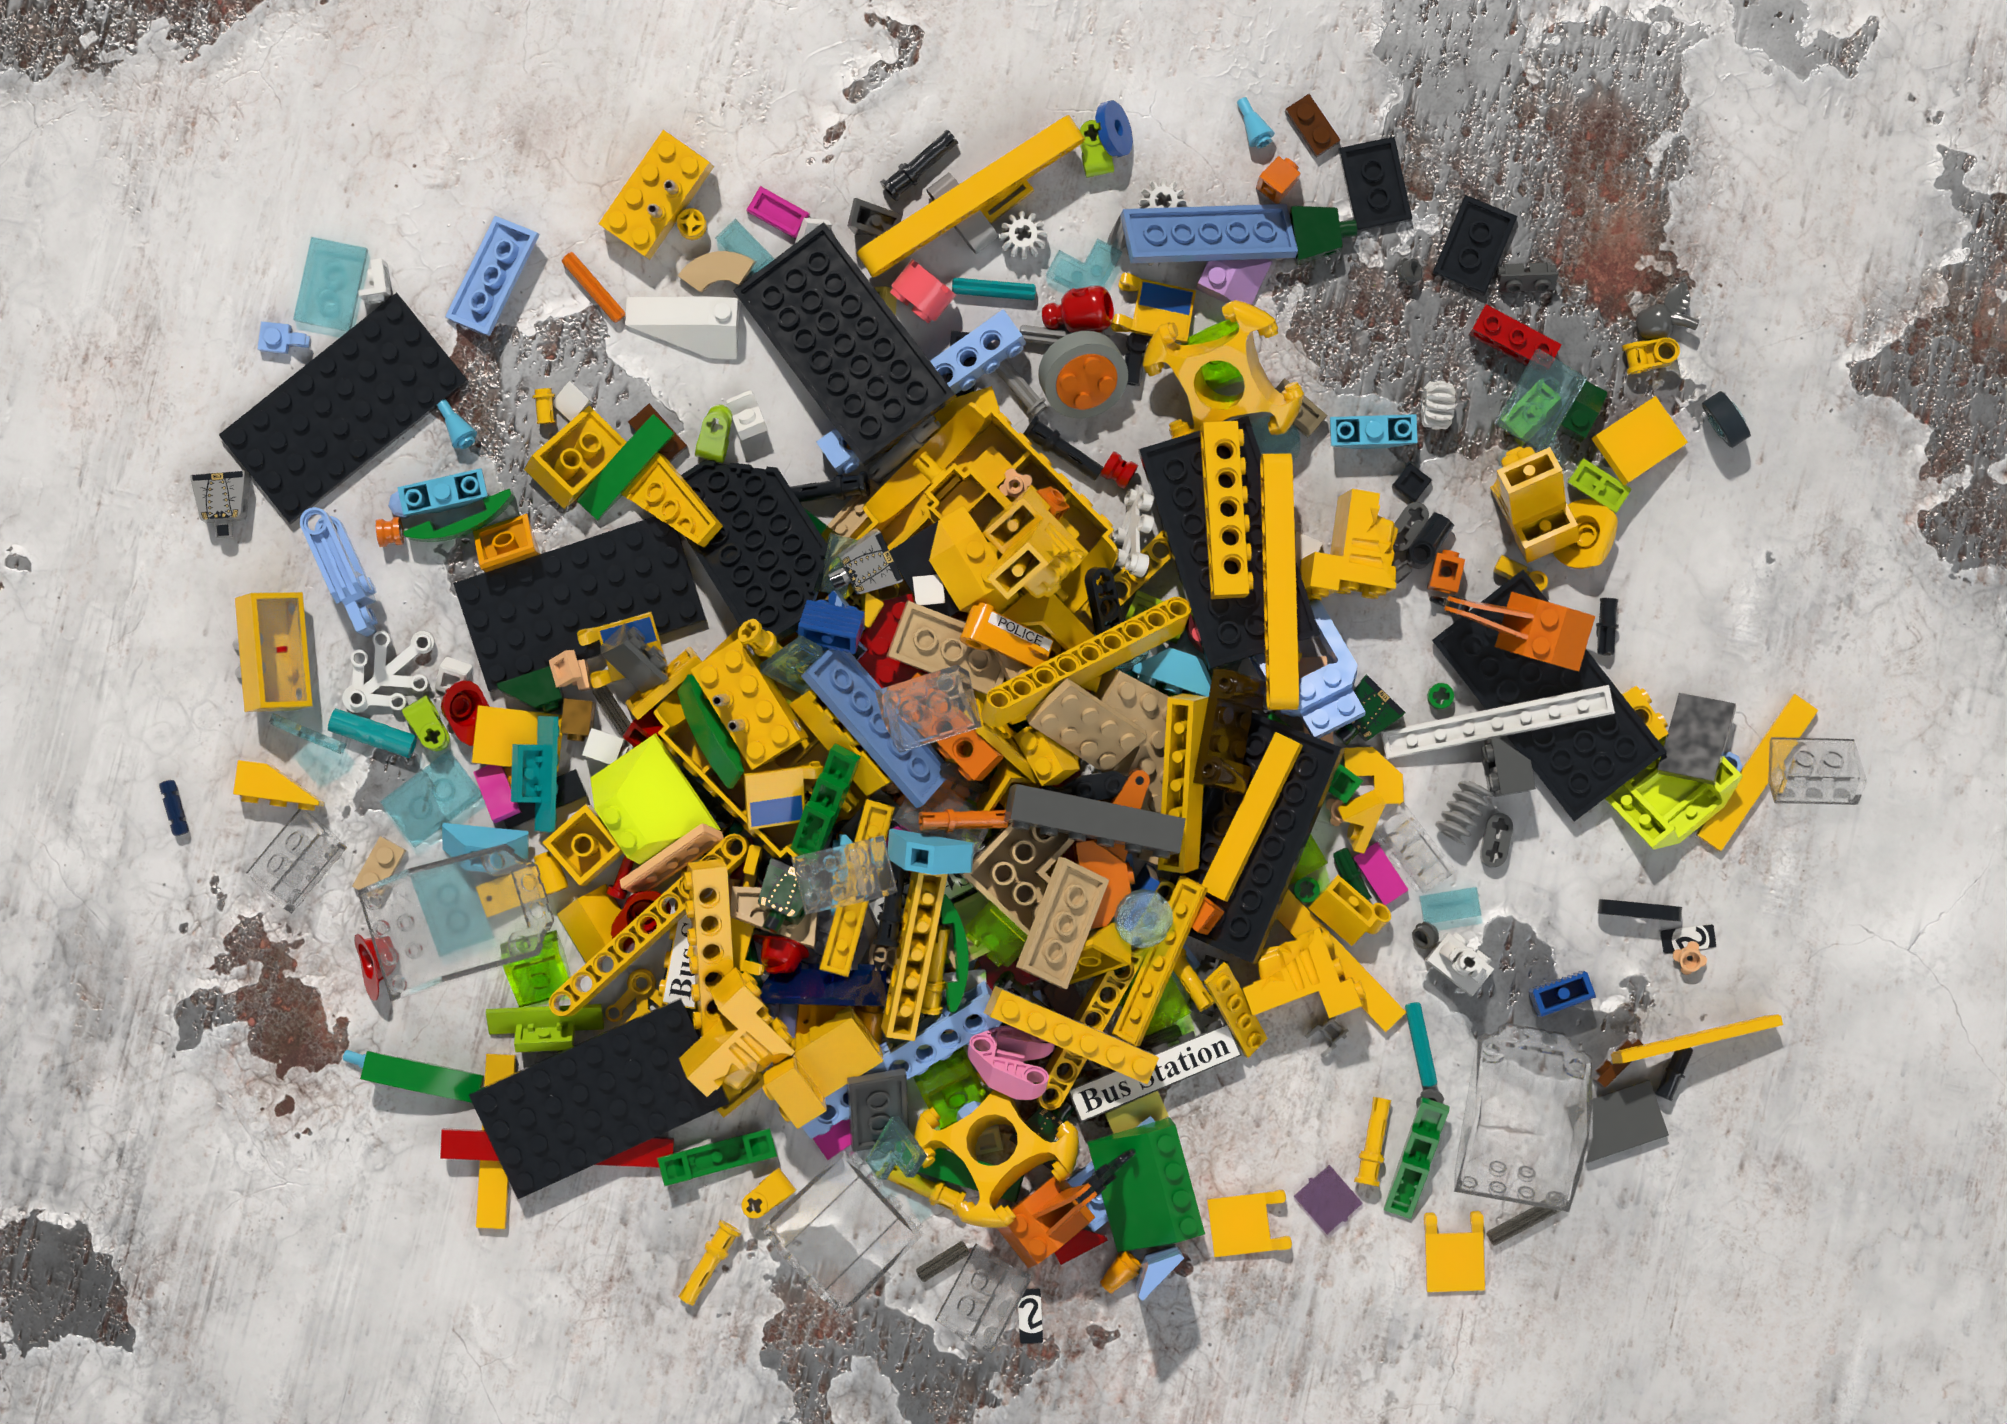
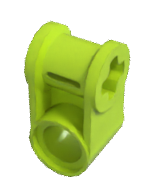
M1096 120L1086 121L1080 128L1085 138V141L1080 146L1086 178L1113 173L1112 156L1103 147L1099 136H1096L1095 141H1091L1090 137H1085L1089 128H1093L1094 133L1102 130L1100 122L1096 123Z
M715 405L709 409L707 416L703 419L696 444V457L719 463L724 462L733 415L728 407Z
M427 695L402 709L404 717L424 747L434 752L443 751L448 747L450 735L441 721L437 709ZM432 732L441 734L437 737L439 741L437 744L430 741L432 739Z

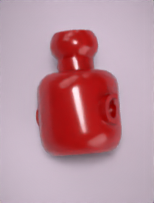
M1103 286L1072 288V290L1067 291L1063 295L1060 305L1047 303L1042 308V320L1046 328L1055 330L1061 325H1065L1070 333L1078 331L1101 333L1111 326L1114 318L1111 295Z

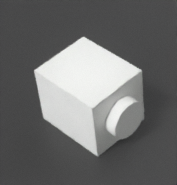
M591 728L582 755L610 765L629 752V747L626 746L627 741L625 739Z

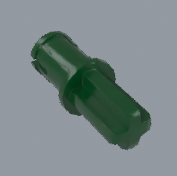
M1343 848L1333 853V858L1343 879L1367 900L1371 899L1372 897L1361 877L1363 872L1358 870L1349 849Z

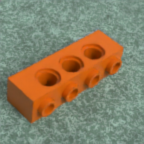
M917 672L895 695L894 699L899 703L897 707L901 713L909 719L913 717L920 724L917 727L918 730L928 739L933 738L939 744L937 747L939 752L949 760L953 758L959 765L958 771L969 781L971 779L982 781L1004 758L1001 753L976 732L973 721L926 673ZM927 700L933 705V710L928 716L923 712V705ZM946 721H950L953 726V731L948 737L943 733V725ZM969 741L973 746V752L969 757H966L963 753V746Z

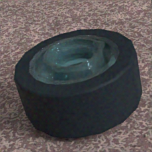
M1719 391L1702 402V407L1709 423L1729 447L1733 448L1751 436L1742 413L1724 392Z

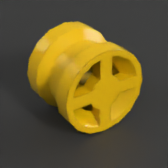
M694 208L685 209L677 218V227L684 238L691 241L698 240L705 234L707 224L699 210Z

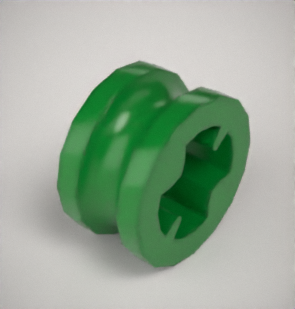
M1445 683L1433 685L1427 694L1429 704L1436 709H1444L1450 706L1454 700L1453 689ZM1440 688L1446 690L1444 694L1448 693V699L1443 700L1442 704L1435 702L1437 698L1433 699V693H1437Z
M1303 877L1295 883L1294 894L1301 902H1312L1319 896L1320 886L1315 879ZM1305 881L1306 885L1309 882L1314 885L1312 889L1314 895L1310 898L1307 895L1303 898L1299 894L1302 890L1300 884Z

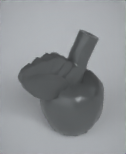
M1685 282L1678 283L1667 293L1664 304L1651 305L1637 314L1636 323L1642 339L1669 338L1673 333V325L1684 326L1692 330L1697 329L1699 319L1683 315L1689 308V302L1691 301L1690 291Z

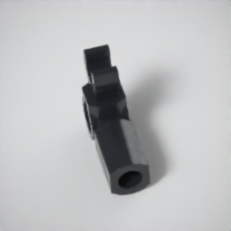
M1132 332L1126 340V347L1130 351L1129 354L1125 355V363L1128 369L1127 385L1140 386L1144 359L1142 353H1145L1148 343L1152 338L1151 336Z

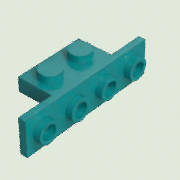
M538 716L537 745L512 744L511 802H535L534 831L555 832L557 821L556 795L558 792L556 781L557 765L559 763L557 747L560 733L558 717Z

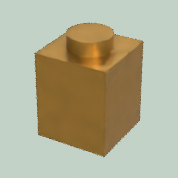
M564 698L560 733L567 735V740L584 742L585 737L589 736L594 725L596 703L593 701Z

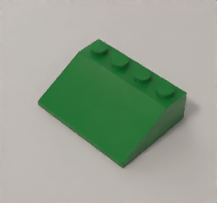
M1170 1117L1087 1142L1095 1171L1131 1148L1136 1150V1154L1115 1173L1117 1178L1101 1192L1117 1252L1173 1244L1205 1235L1177 1128Z

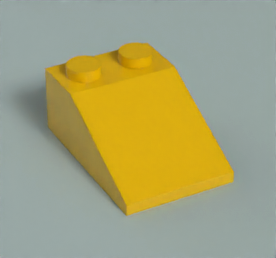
M589 405L530 457L524 470L563 509H566L584 493L627 442Z

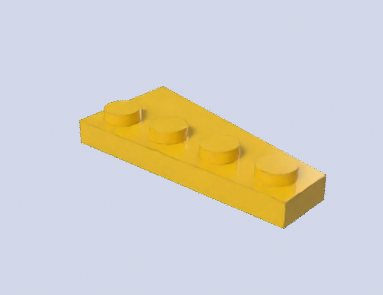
M660 453L653 457L621 494L702 547H705L723 527L668 459Z

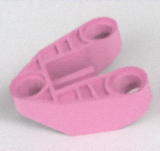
M1000 1026L972 1036L968 1046V1057L988 1087L1014 1099L1032 1100L1040 1097L1046 1091L1049 1075L1043 1068L1024 1064L1023 1062L1048 1056L1053 1052L1055 1045L1050 1042L1041 1043L1047 1041L1015 1027Z

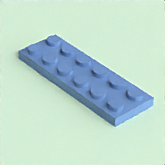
M1287 204L1123 209L1120 215L1131 264L1295 258L1298 252Z
M827 648L801 675L805 682L916 809L923 806L953 772L950 766L909 719L901 713L896 704L850 652L846 653L845 651L841 652L840 650L835 651L833 648Z

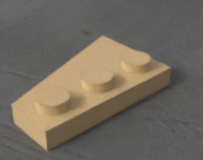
M732 886L731 918L771 932L762 926L768 912L762 910L758 904L761 888ZM820 895L798 925L784 920L776 935L790 938L816 950Z

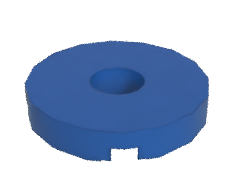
M1114 100L1100 103L1096 110L1095 119L1096 123L1100 122L1102 130H1098V136L1103 147L1113 157L1128 155L1132 150L1133 138L1129 119L1124 109Z

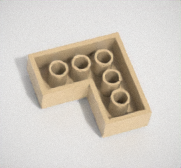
M1111 669L1102 674L1097 692L1091 691L1090 694L1143 728L1147 738L1110 771H1118L1122 775L1128 776L1134 769H1143L1149 775L1150 783L1141 809L1161 813L1167 697L1169 696L1119 670Z
M1009 822L1008 827L1002 828L973 858L972 872L959 874L1027 938L1051 878L1045 872L1072 845L1074 840L1068 839L1069 834L1058 832L1057 836L1041 834V828L1031 826L1029 830L1012 828V823Z

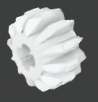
M1165 178L1161 179L1160 187L1157 186L1155 181H1151V190L1143 188L1141 192L1145 198L1139 200V206L1164 208L1163 205L1157 206L1158 199L1162 198L1163 201L1169 200L1167 208L1187 207V201L1180 199L1185 195V191L1181 189L1175 192L1177 182L1175 181L1171 183L1170 187H1167Z
M1020 211L1019 220H1016L1012 214L1008 216L1012 225L1008 223L1001 224V228L1005 233L999 234V240L1007 241L1002 246L1003 251L1013 248L1011 258H1015L1018 252H1022V260H1027L1028 251H1030L1033 257H1037L1038 252L1035 247L1045 248V243L1040 239L1047 238V231L1040 230L1044 226L1042 220L1034 223L1036 214L1031 213L1027 220L1025 219L1024 211ZM1024 230L1028 231V237L1030 238H1024L1023 241H1019L1017 233L1022 234Z
M1429 381L1424 387L1420 411L1424 427L1440 430L1447 429L1452 424L1456 401V391L1453 384L1446 383L1445 381Z

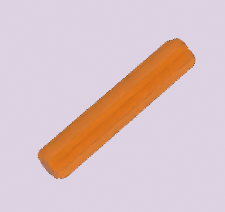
M573 252L563 257L561 260L563 265L614 323L620 321L626 315L624 310Z

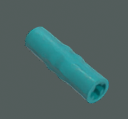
M337 708L332 712L327 728L330 732L407 758L412 756L418 738L411 733Z

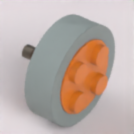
M1078 331L1060 338L1048 348L1041 359L1038 377L1048 402L1058 413L1070 418L1083 419L1094 417L1107 411L1121 398L1128 382V369L1119 349L1109 337L1094 331Z

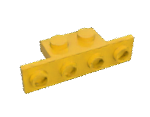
M1223 962L1204 983L1244 1056L1249 1058L1268 1038L1257 1017L1253 1016L1248 1001L1240 988V984L1235 979L1228 964Z

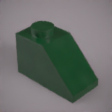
M1582 379L1555 430L1581 443L1593 426L1608 392Z
M550 666L497 684L498 689L503 694L537 711L543 710L544 713L558 710L560 708L559 704L564 703L565 697L562 688L556 687Z

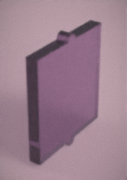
M1330 1165L1314 1178L1310 1177L1308 1179L1309 1182L1294 1195L1326 1234L1330 1233L1342 1221L1346 1222L1348 1216L1363 1204Z

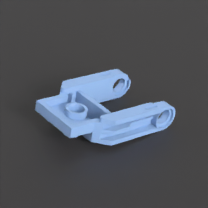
M308 508L300 517V526L330 594L336 604L343 602L357 633L366 637L375 634L377 631L374 625L378 624L373 610L371 608L368 609L367 605L376 602L374 594L377 591L371 578H367L343 523L337 518L329 516L326 511L320 508ZM315 514L321 515L322 518L315 525V531L311 530L308 526L309 518Z
M1314 599L1309 602L1320 632L1318 637L1333 664L1330 663L1299 679L1298 710L1279 711L1281 714L1301 717L1310 735L1321 738L1365 716L1366 711L1352 689L1356 680L1358 665L1320 600ZM1265 652L1249 657L1261 680L1266 682Z

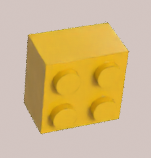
M587 804L542 842L579 886H587L624 853L595 809Z

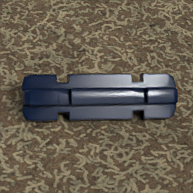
M174 780L161 782L159 788L161 795L165 797L163 798V803L168 821L172 822L170 825L172 834L180 836L188 833L187 822L183 820L185 815L179 795H176V791H178L176 782Z

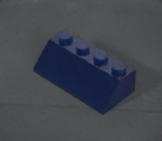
M800 963L793 973L769 974L761 988L762 994H760L763 1003L886 1006V971L875 970V965L858 964V970H850L848 977L820 970L821 963H809V969H802V963Z

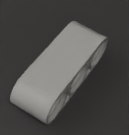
M948 172L926 189V191L934 201L959 185V183ZM980 210L954 227L975 254L999 237L996 230Z

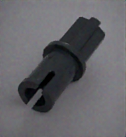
M1600 598L1599 623H1596V627H1598L1597 653L1604 656L1614 654L1615 632L1619 628V625L1616 624L1619 599Z
M1691 1047L1674 1051L1668 1066L1663 1068L1666 1071L1657 1092H1655L1656 1095L1669 1101L1673 1100L1672 1098L1681 1078L1685 1079L1686 1077L1683 1074L1693 1054Z

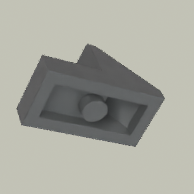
M854 198L847 226L853 234H868L877 238L900 223L903 215Z

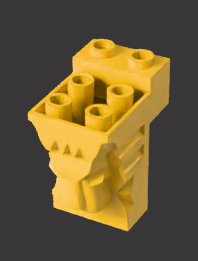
M1521 446L1507 451L1506 456L1501 460L1503 468L1496 470L1497 479L1494 485L1490 487V490L1514 534L1515 542L1526 563L1580 541L1578 524L1565 499L1563 470L1551 447L1537 453L1531 447L1522 448Z
M1031 486L999 513L983 532V535L1002 553L1001 558L987 579L1007 600L1022 587L1035 598H1041L1044 595L1051 597L1060 589L1061 581L1071 571L1075 570L1089 554L1048 511L1051 506Z
M1351 489L1338 497L1330 554L1314 552L1301 559L1300 574L1309 600L1318 599L1321 601L1322 597H1329L1333 593L1351 594V591L1361 592V597L1378 599L1379 596H1385L1386 593L1396 589V566L1391 565L1394 558L1393 545L1398 534V528L1394 526L1393 521L1378 516L1380 493Z
M1321 926L1298 935V940L1287 941L1279 946L1263 948L1257 963L1260 979L1243 987L1253 1016L1317 991L1320 993L1329 1018L1361 1007L1363 1005L1362 999L1366 998L1360 980L1355 982L1353 976L1344 980L1341 979L1340 976L1345 973L1339 957L1334 959L1330 948L1334 947V943L1329 930L1323 932Z
M736 967L710 990L718 1010L724 1016L679 1058L687 1079L706 1097L715 1089L717 1090L723 1082L734 1089H745L757 1072L764 1071L771 1062L777 1064L795 1052L791 1044L793 1038L787 1032L789 1029L778 1017L773 1020L769 1015V1010L763 1004L760 997L762 991L758 988L757 981L747 971L742 974Z
M849 1005L837 1012L834 1019L826 1021L821 1026L809 1028L807 1034L797 1033L796 1038H793L791 1041L795 1052L779 1063H773V1066L763 1073L764 1085L762 1088L771 1101L775 1099L779 1104V1111L786 1122L791 1121L798 1129L827 1111L825 1097L845 1086L847 1078L861 1076L884 1061L882 1048Z

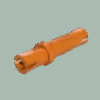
M945 809V812H920L918 818L919 825H922L919 827L921 831L945 830L946 832H954V829H1005L1008 827L1009 822L1004 821L1006 810L954 811L953 809Z

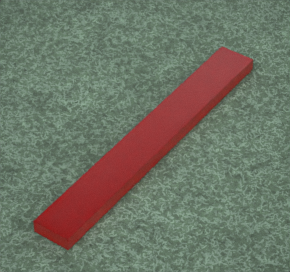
M442 1128L440 1159L499 1161L485 1130ZM654 1137L595 1165L660 1168L657 1158L674 1153V1138Z

